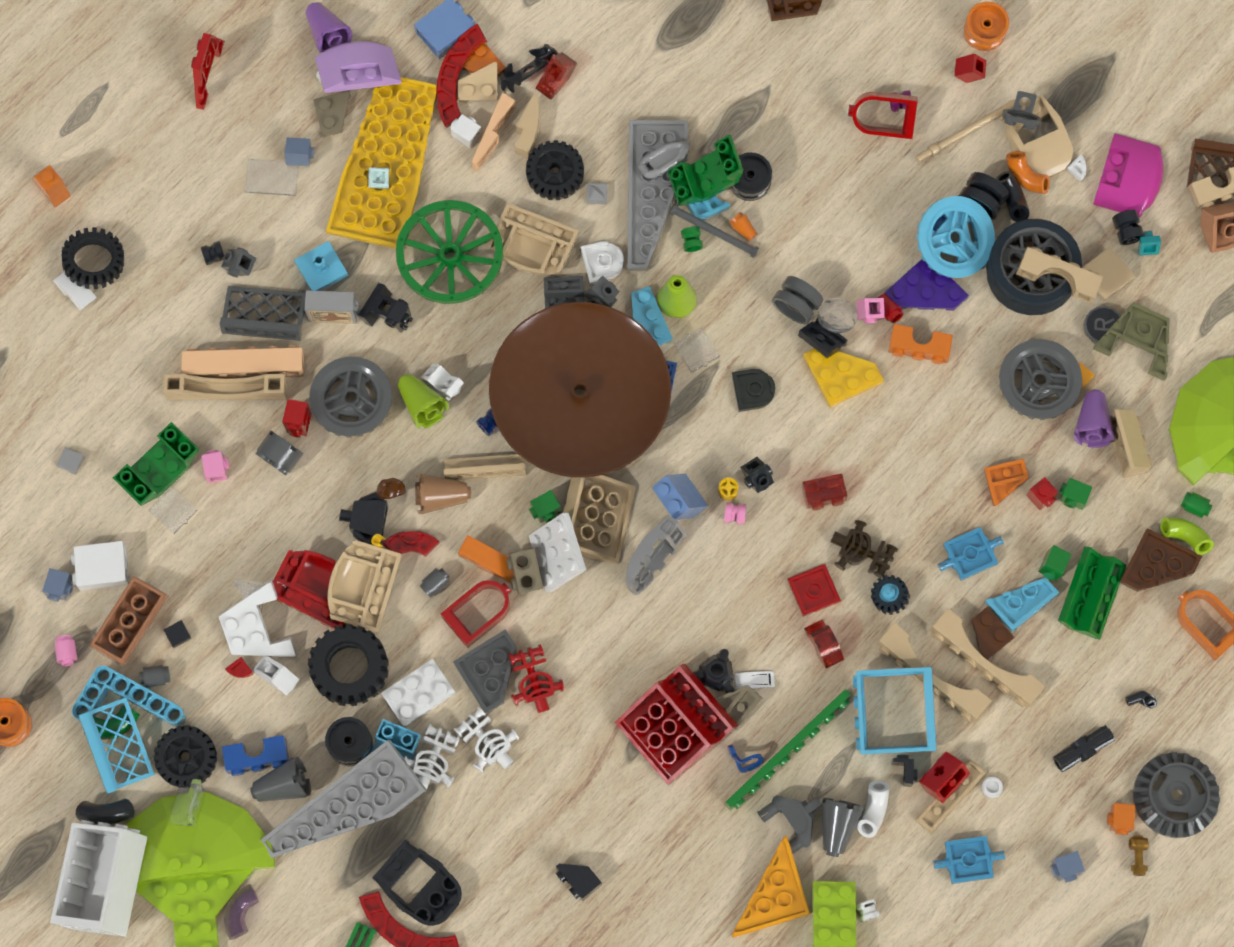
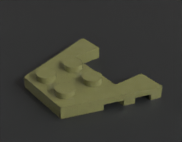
M1133 302L1095 344L1093 349L1110 356L1117 339H1120L1154 355L1147 374L1164 381L1167 378V344L1169 343L1170 318Z

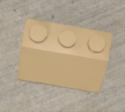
M1114 410L1111 415L1115 433L1114 445L1123 478L1147 473L1151 468L1150 466H1152L1150 454L1146 453L1145 447L1147 442L1145 436L1141 435L1140 417L1136 416L1134 410Z

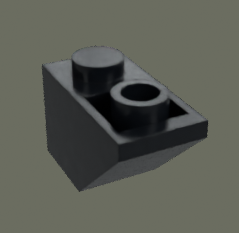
M560 863L556 865L558 872L555 874L563 883L565 881L568 882L571 886L569 891L575 899L580 897L584 901L602 886V882L589 866Z

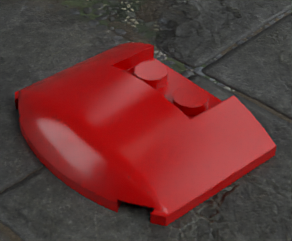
M288 550L273 580L278 596L276 601L332 629H335L334 627L338 625L342 628L344 622L330 618L331 613L327 600L330 577L337 561L313 551L293 552V550Z

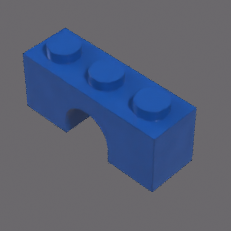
M285 736L264 738V750L257 757L248 756L243 743L223 746L222 751L226 772L232 774V776H240L244 774V771L248 770L261 772L265 770L264 767H279L289 760Z

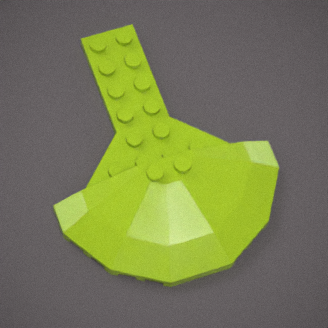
M1234 357L1211 361L1181 387L1178 392L1168 431L1172 439L1177 470L1193 486L1207 473H1228L1229 475H1234Z
M209 792L161 797L125 825L128 828L140 830L139 834L147 836L136 892L174 922L176 947H219L217 916L221 913L224 906L241 888V885L255 870L275 868V858L270 857L266 846L261 841L266 835L249 812ZM267 840V845L273 851L271 843Z

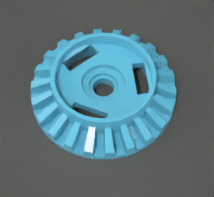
M951 196L937 200L922 214V219L917 226V248L922 254V260L928 264L931 270L948 278H962L978 272L988 262L992 246L995 242V232L990 216L980 204L966 197ZM944 215L947 219L934 231V224L939 217ZM967 223L972 227L974 242L971 240ZM954 231L960 237L957 243L951 240V234ZM944 253L955 256L957 261L956 263L947 262L940 257V254Z

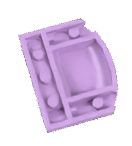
M369 41L346 42L326 49L321 54L315 56L324 93L401 84L392 48L380 43Z

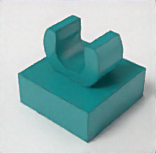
M1144 231L1145 237H1140L1139 256L1159 254L1161 246L1160 236H1153L1152 231Z

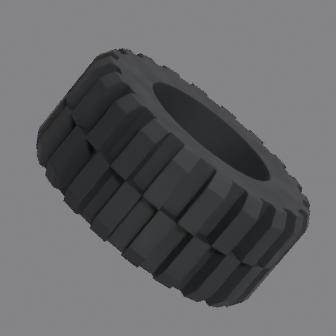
M346 624V627L343 628L340 625L335 626V630L330 632L328 629L325 631V636L322 639L318 637L315 641V648L312 647L310 650L311 658L308 659L310 677L319 693L325 696L328 701L332 703L337 702L341 706L346 704L357 706L358 702L364 704L368 702L369 697L378 695L377 691L379 688L382 689L384 687V680L388 678L389 661L386 651L379 638L377 639L374 633L370 630L366 631L362 626L358 625L357 628L353 627L352 624ZM345 648L360 649L368 660L366 673L359 680L352 683H340L330 673L329 665L331 659L338 651Z

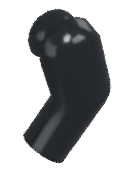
M1139 691L1125 697L1128 706L1137 703L1150 709L1157 706L1156 698L1146 691Z

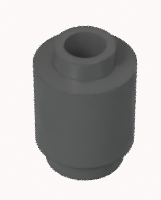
M435 568L422 580L423 583L420 587L431 598L433 595L436 596L450 583L447 580L450 576L442 568L440 570Z
M168 666L143 667V672H139L140 682L145 684L146 688L162 686L170 682Z

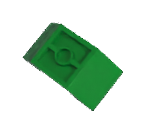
M729 134L715 142L716 150L692 164L681 162L667 171L679 206L709 200L739 182L743 173V167L732 135Z
M172 422L157 435L159 441L134 465L130 467L126 464L112 477L140 506L160 497L189 469L200 450Z

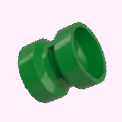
M688 227L681 230L685 252H696L703 248L699 227Z

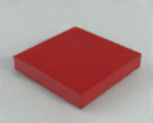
M826 564L787 578L803 617L841 602Z

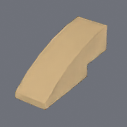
M535 93L516 125L517 133L520 136L514 145L515 153L527 159L529 154H532L539 131L538 95Z

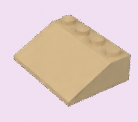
M604 475L586 478L571 477L563 513H569L582 557L619 564L635 494V486Z

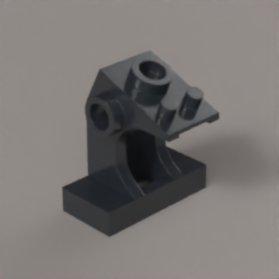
M379 282L358 314L368 326L373 327L376 320L382 318L385 320L384 323L391 328L396 327L401 333L403 330L406 331L408 329L407 324L413 321L408 307L409 304L402 299L395 300L391 298L393 294L384 284ZM386 305H391L387 312L383 311Z

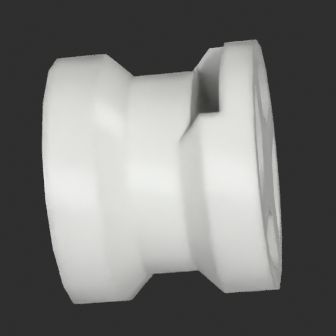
M875 899L856 905V910L860 913V922L880 916L879 911L875 908Z

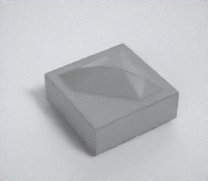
M587 183V204H607V183Z

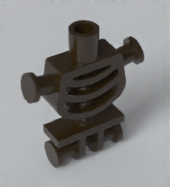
M855 520V529H850L847 536L835 531L830 542L842 547L838 555L841 559L834 563L837 568L844 571L847 563L856 566L868 557L873 560L868 573L871 574L874 566L877 565L879 566L878 570L874 571L873 574L884 579L886 570L890 569V565L887 563L888 561L893 562V555L898 551L897 547L887 544L886 547L888 549L884 553L882 549L885 541L882 540L877 552L871 551V537L868 533L863 532V528L867 523L860 520ZM856 536L859 537V544L855 543ZM863 538L867 542V548L862 546ZM851 550L855 551L852 555L848 556ZM858 554L863 555L859 559H854Z

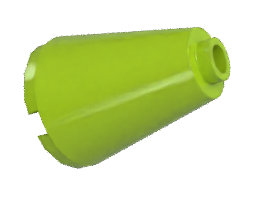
M673 275L660 288L657 302L661 312L666 316L683 318L694 310L697 295L685 277Z
M413 374L403 375L399 379L398 389L417 428L420 429V426H423L425 429L429 428L444 417L442 413L444 410L448 411L449 403L444 397Z

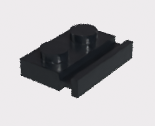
M819 317L816 318V321H812L800 329L798 333L800 338L827 359L838 352L842 346L845 347L848 341Z

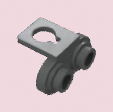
M1018 91L1013 109H1004L1002 112L1004 123L1008 125H1015L1016 122L1024 124V128L1034 130L1035 127L1039 126L1041 118L1032 114L1037 98L1036 94ZM1023 97H1027L1031 101L1025 110H1022L1019 104L1020 99Z

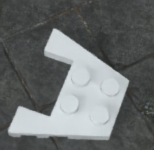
M272 580L219 615V620L232 655L295 657L297 655L292 637L274 642L270 641L258 605L277 600L278 598Z

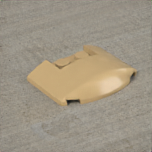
M510 203L506 204L496 225L502 238L503 261L520 270L544 275L561 273L580 232L575 228ZM492 239L488 242V245L495 252V244Z
M354 540L338 558L330 577L327 596L331 613L330 618L357 627L359 625L367 630L378 633L402 554Z

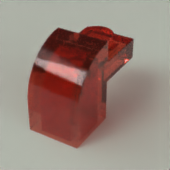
M823 620L804 628L806 635L815 647L818 658L826 669L844 660L833 631Z

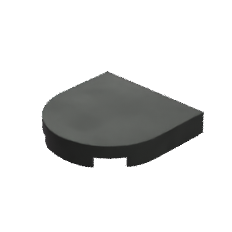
M760 369L732 372L739 412L760 409L772 401L775 394V383L767 373Z

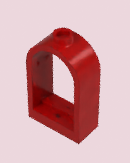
M866 92L856 99L854 105L849 104L848 116L853 118L855 126L865 134L913 139L918 96ZM868 100L905 103L903 129L865 125L858 119L857 110L863 102Z
M491 580L479 582L440 613L441 617L463 644L469 648L506 617L510 608L508 594L512 591L506 583L500 584ZM494 589L499 591L505 599L502 610L475 633L471 634L454 613L482 590Z

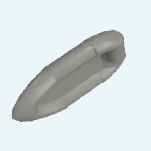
M685 141L664 144L644 156L638 164V169L645 178L658 177L678 165L685 158L690 144Z

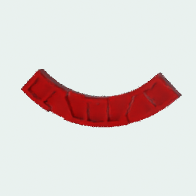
M478 23L463 33L454 46L449 49L439 71L436 89L437 105L440 117L446 128L451 126L452 122L461 116L457 101V84L462 68L474 51L487 42Z
M379 891L359 897L364 913L372 926L393 946L459 947L456 935L449 937H427L402 926L385 907Z

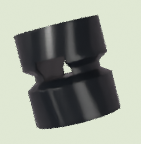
M1126 210L1112 217L1115 229L1119 230L1117 236L1120 245H1131L1139 242L1140 237H1145L1142 226L1138 225L1140 219L1137 210Z

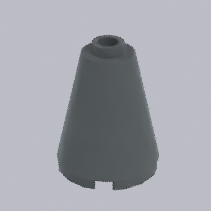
M299 757L291 758L254 781L250 788L252 797L259 802L310 796V779L305 778L304 772H307Z
M831 798L822 799L823 850L827 851L826 855L839 857V854H844L862 815L864 806L842 800L833 801Z

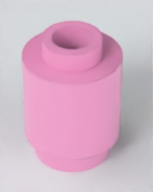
M72 635L56 637L54 646L57 663L63 667L74 665V662L78 659L75 640L72 639Z

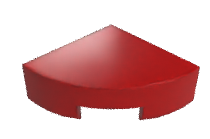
M242 657L225 668L231 676L236 678H247L254 674Z

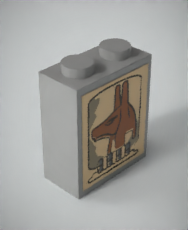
M306 291L304 310L309 322L357 324V317H359L358 314L361 311V306L354 292Z

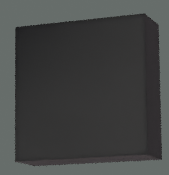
M182 620L163 629L173 648L192 639Z

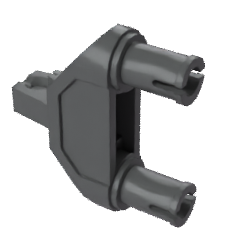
M776 795L770 804L757 811L764 823L779 812L784 814L796 831V837L789 841L790 847H792V854H794L802 847L808 848L811 845L813 818L816 817L814 811L820 808L822 804L818 798L808 804L806 800L801 803L797 800Z

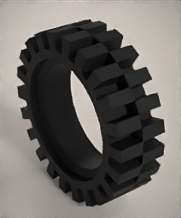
M92 227V232H89L88 228H84V233L81 234L80 230L76 231V236L71 234L69 241L66 240L64 242L61 254L63 271L65 270L67 277L70 276L72 283L76 281L77 286L81 287L82 284H85V289H89L90 285H93L94 289H98V284H101L102 288L107 287L106 282H109L110 285L113 284L114 278L118 279L120 273L123 272V246L121 242L119 243V239L116 236L113 238V233L110 231L108 234H105V229L102 228L100 232H97V227ZM99 245L109 251L112 259L105 269L97 272H88L82 270L75 263L76 253L84 246Z

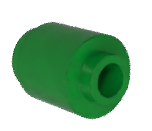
M1187 492L1181 507L1185 508V511L1203 518L1204 515H1209L1213 505L1209 504L1210 499L1194 492Z

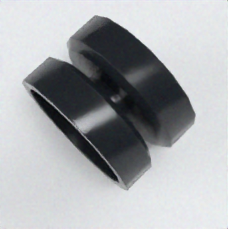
M747 152L741 154L739 159L743 167V173L739 182L731 186L730 189L737 198L744 201L761 199L767 194L771 186V165L764 156L758 153Z
M974 172L967 180V187L962 189L959 196L972 199L980 204L991 220H994L1001 209L1000 206L1004 205L1007 200L1009 191L1001 182L990 175Z
M343 717L334 721L328 728L325 736V745L329 754L337 763L350 767L355 766L371 753L373 738L367 726L361 720L353 717ZM349 739H352V742L350 744L345 743L346 741L349 742Z

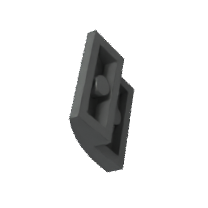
M583 276L544 277L545 309L563 303L585 302Z

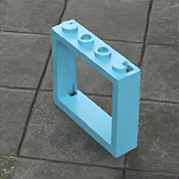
M932 667L856 671V675H853V688H857V696H854V708L858 709L859 717H855V728L859 729L860 738H856L857 750H860L861 754L937 751ZM923 674L927 745L868 748L864 677Z

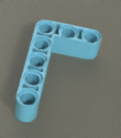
M99 666L95 669L72 708L73 716L80 722L79 711L82 708H87L89 711L100 707L109 691L121 698L127 697V700L172 726H180L186 720L185 712L178 705L107 666ZM108 672L109 678L105 681H100L102 673ZM121 682H126V688L119 691L118 685ZM93 690H98V696L90 699V693ZM138 692H144L142 700H135ZM161 701L162 707L159 710H153V704ZM174 711H179V718L171 720V714Z

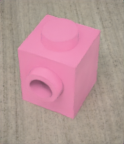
M884 298L856 300L857 320H864V323H876V319L884 318Z
M210 450L206 454L201 455L204 475L208 483L228 480L226 469H230L228 457H224L222 451Z

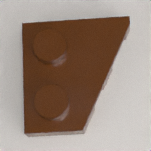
M988 606L971 620L980 653L987 660L1015 638Z

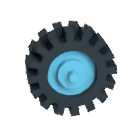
M885 575L884 579L878 578L879 582H874V588H871V599L874 605L884 614L886 612L889 615H893V612H896V614L900 613L899 610H904V605L909 603L908 598H910L906 584L901 578H895L894 575H891V577Z

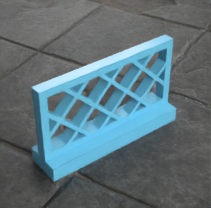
M127 697L78 714L107 793L154 775ZM124 703L126 708L123 718L112 714L115 706ZM100 711L108 714L103 726L95 723L92 714ZM127 715L130 719V722L125 720ZM110 716L121 720L116 732L106 728ZM124 722L132 725L133 732L130 738L119 733ZM96 726L101 728L100 733L98 732ZM104 729L115 734L110 745L103 743L100 738ZM134 734L136 736L137 741L133 740ZM117 736L128 740L124 751L112 747ZM131 741L140 747L137 757L126 753ZM104 746L109 747L107 752L105 751ZM111 749L122 753L117 765L108 760ZM141 754L143 755L144 760L139 759ZM124 755L135 759L131 770L120 766ZM138 761L146 764L148 773L139 775L133 772ZM111 765L116 767L114 772L112 771ZM118 768L129 773L126 781L117 784L115 779Z

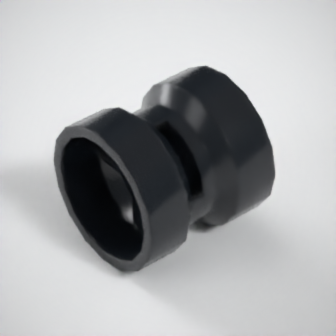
M220 241L214 242L211 247L207 245L201 247L206 265L213 264L214 260H223L224 252Z

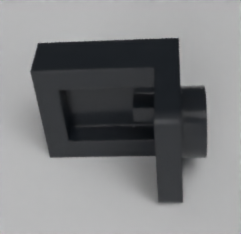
M897 755V758L892 759L891 765L904 766L903 787H912L913 781L917 782V769H914V759H909L908 755Z

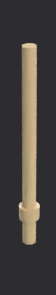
M1015 100L1008 102L941 142L931 144L927 147V150L915 156L917 162L920 163L930 156L938 155L942 149L1000 117L1004 109H1013Z

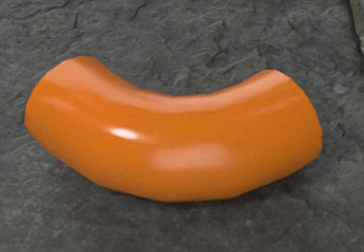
M1014 151L1008 153L1006 161L1009 171L1013 172L1019 185L1031 192L1047 194L1050 186L1049 176L1031 170L1027 164L1025 152Z

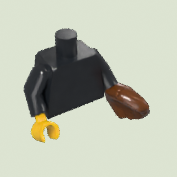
M393 477L381 480L376 492L363 496L358 501H354L352 511L341 509L339 521L350 522V532L358 541L383 548L380 542L386 540L383 534L389 506L385 499H392L405 494L404 483Z

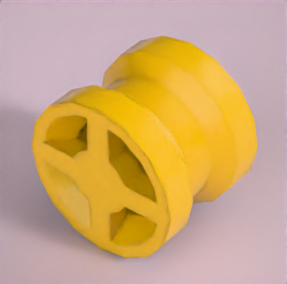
M730 477L721 480L718 488L719 496L725 501L735 499L738 495V482Z

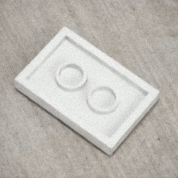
M431 659L381 694L405 728L456 693L437 664Z

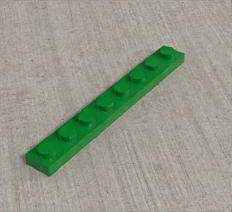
M846 689L842 691L725 802V806L730 811L734 807L736 809L740 808L745 803L744 798L749 793L751 795L756 793L761 787L759 784L764 779L768 781L776 773L774 771L779 765L783 767L791 759L789 755L793 751L798 753L806 745L804 741L808 737L813 739L821 731L819 727L823 723L829 724L835 718L834 713L838 709L842 711L850 704L851 694Z

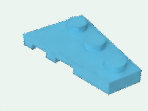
M1042 578L1017 590L1005 592L993 599H987L985 603L1008 629L1014 632L1057 597L1059 591L1046 578Z

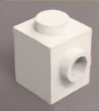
M463 114L459 119L456 118L450 126L452 137L470 149L482 135L481 126L478 125L477 121Z

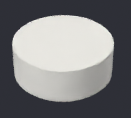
M988 777L981 785L982 793L988 798H996L1001 794L1003 784L996 777Z

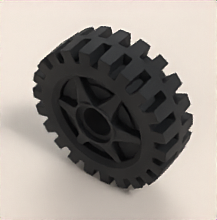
M554 140V143L546 141L545 145L539 144L538 148H534L532 154H529L528 161L526 162V176L529 186L536 194L539 193L540 197H547L548 200L553 198L560 200L561 197L566 199L569 194L572 196L575 190L580 188L584 176V164L578 150L573 149L571 144L566 145L564 141L558 143V140ZM552 168L560 169L557 173H552L550 170Z
M176 726L175 729H169V732L164 733L161 740H158L157 747L154 749V761L158 773L167 783L178 788H190L199 786L198 784L200 783L203 784L212 775L211 772L216 767L217 752L213 741L205 732L194 726ZM189 752V760L182 762L181 755Z

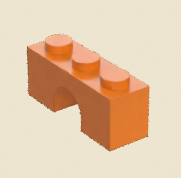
M893 325L889 353L897 357L910 356L918 361L924 359L932 360L935 364L948 362L953 338L952 334L933 331L929 343L918 344L912 336L914 327Z

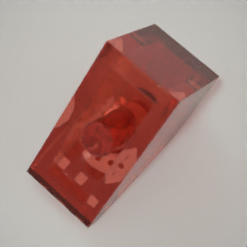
M563 52L551 57L535 89L550 100L553 99L569 80L577 62Z

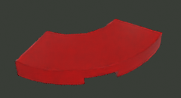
M402 531L382 542L390 551L400 554L415 552L420 553L424 557L440 543L435 537L421 531Z

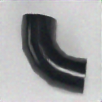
M1012 171L1001 173L996 179L1009 191V196L1005 202L1011 219L1015 222L1028 219L1030 214L1028 204Z
M126 798L107 804L82 801L77 806L75 815L80 821H90L98 825V822L115 824L134 817V807L130 800Z

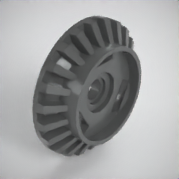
M1034 339L1017 345L1006 355L999 372V388L1002 391L1004 400L1021 416L1025 415L1029 419L1045 420L1063 415L1074 405L1082 387V373L1076 358L1064 346L1050 340ZM1046 360L1054 364L1060 370L1059 373L1045 365L1042 361ZM1015 370L1022 371L1021 389L1016 388L1014 384ZM1042 375L1046 379V383L1043 385L1037 384L1035 377ZM1054 394L1057 395L1058 399L1056 401L1040 405V400Z
M343 357L328 363L317 373L310 388V406L317 422L328 432H332L337 436H346L347 438H352V436L360 437L365 433L374 431L377 426L383 423L385 417L388 416L392 405V389L386 374L375 363L360 357ZM343 380L333 395H329L328 392L337 381ZM369 382L372 383L377 395V399L372 401L365 386ZM352 392L357 395L354 402L346 401L345 397L348 393ZM339 415L359 417L356 422H344L339 420Z
M1164 753L1151 759L1138 773L1133 787L1134 805L1142 821L1156 833L1170 838H1186L1201 832L1213 821L1220 803L1219 785H1217L1216 777L1210 772L1209 767L1200 762V759L1189 756L1186 753ZM1163 772L1167 777L1156 792L1152 789V785L1160 773ZM1194 775L1199 780L1203 788V794L1199 795L1190 776ZM1172 790H1180L1182 792V799L1179 801L1174 800L1171 796ZM1167 812L1187 813V820L1171 819L1167 817Z

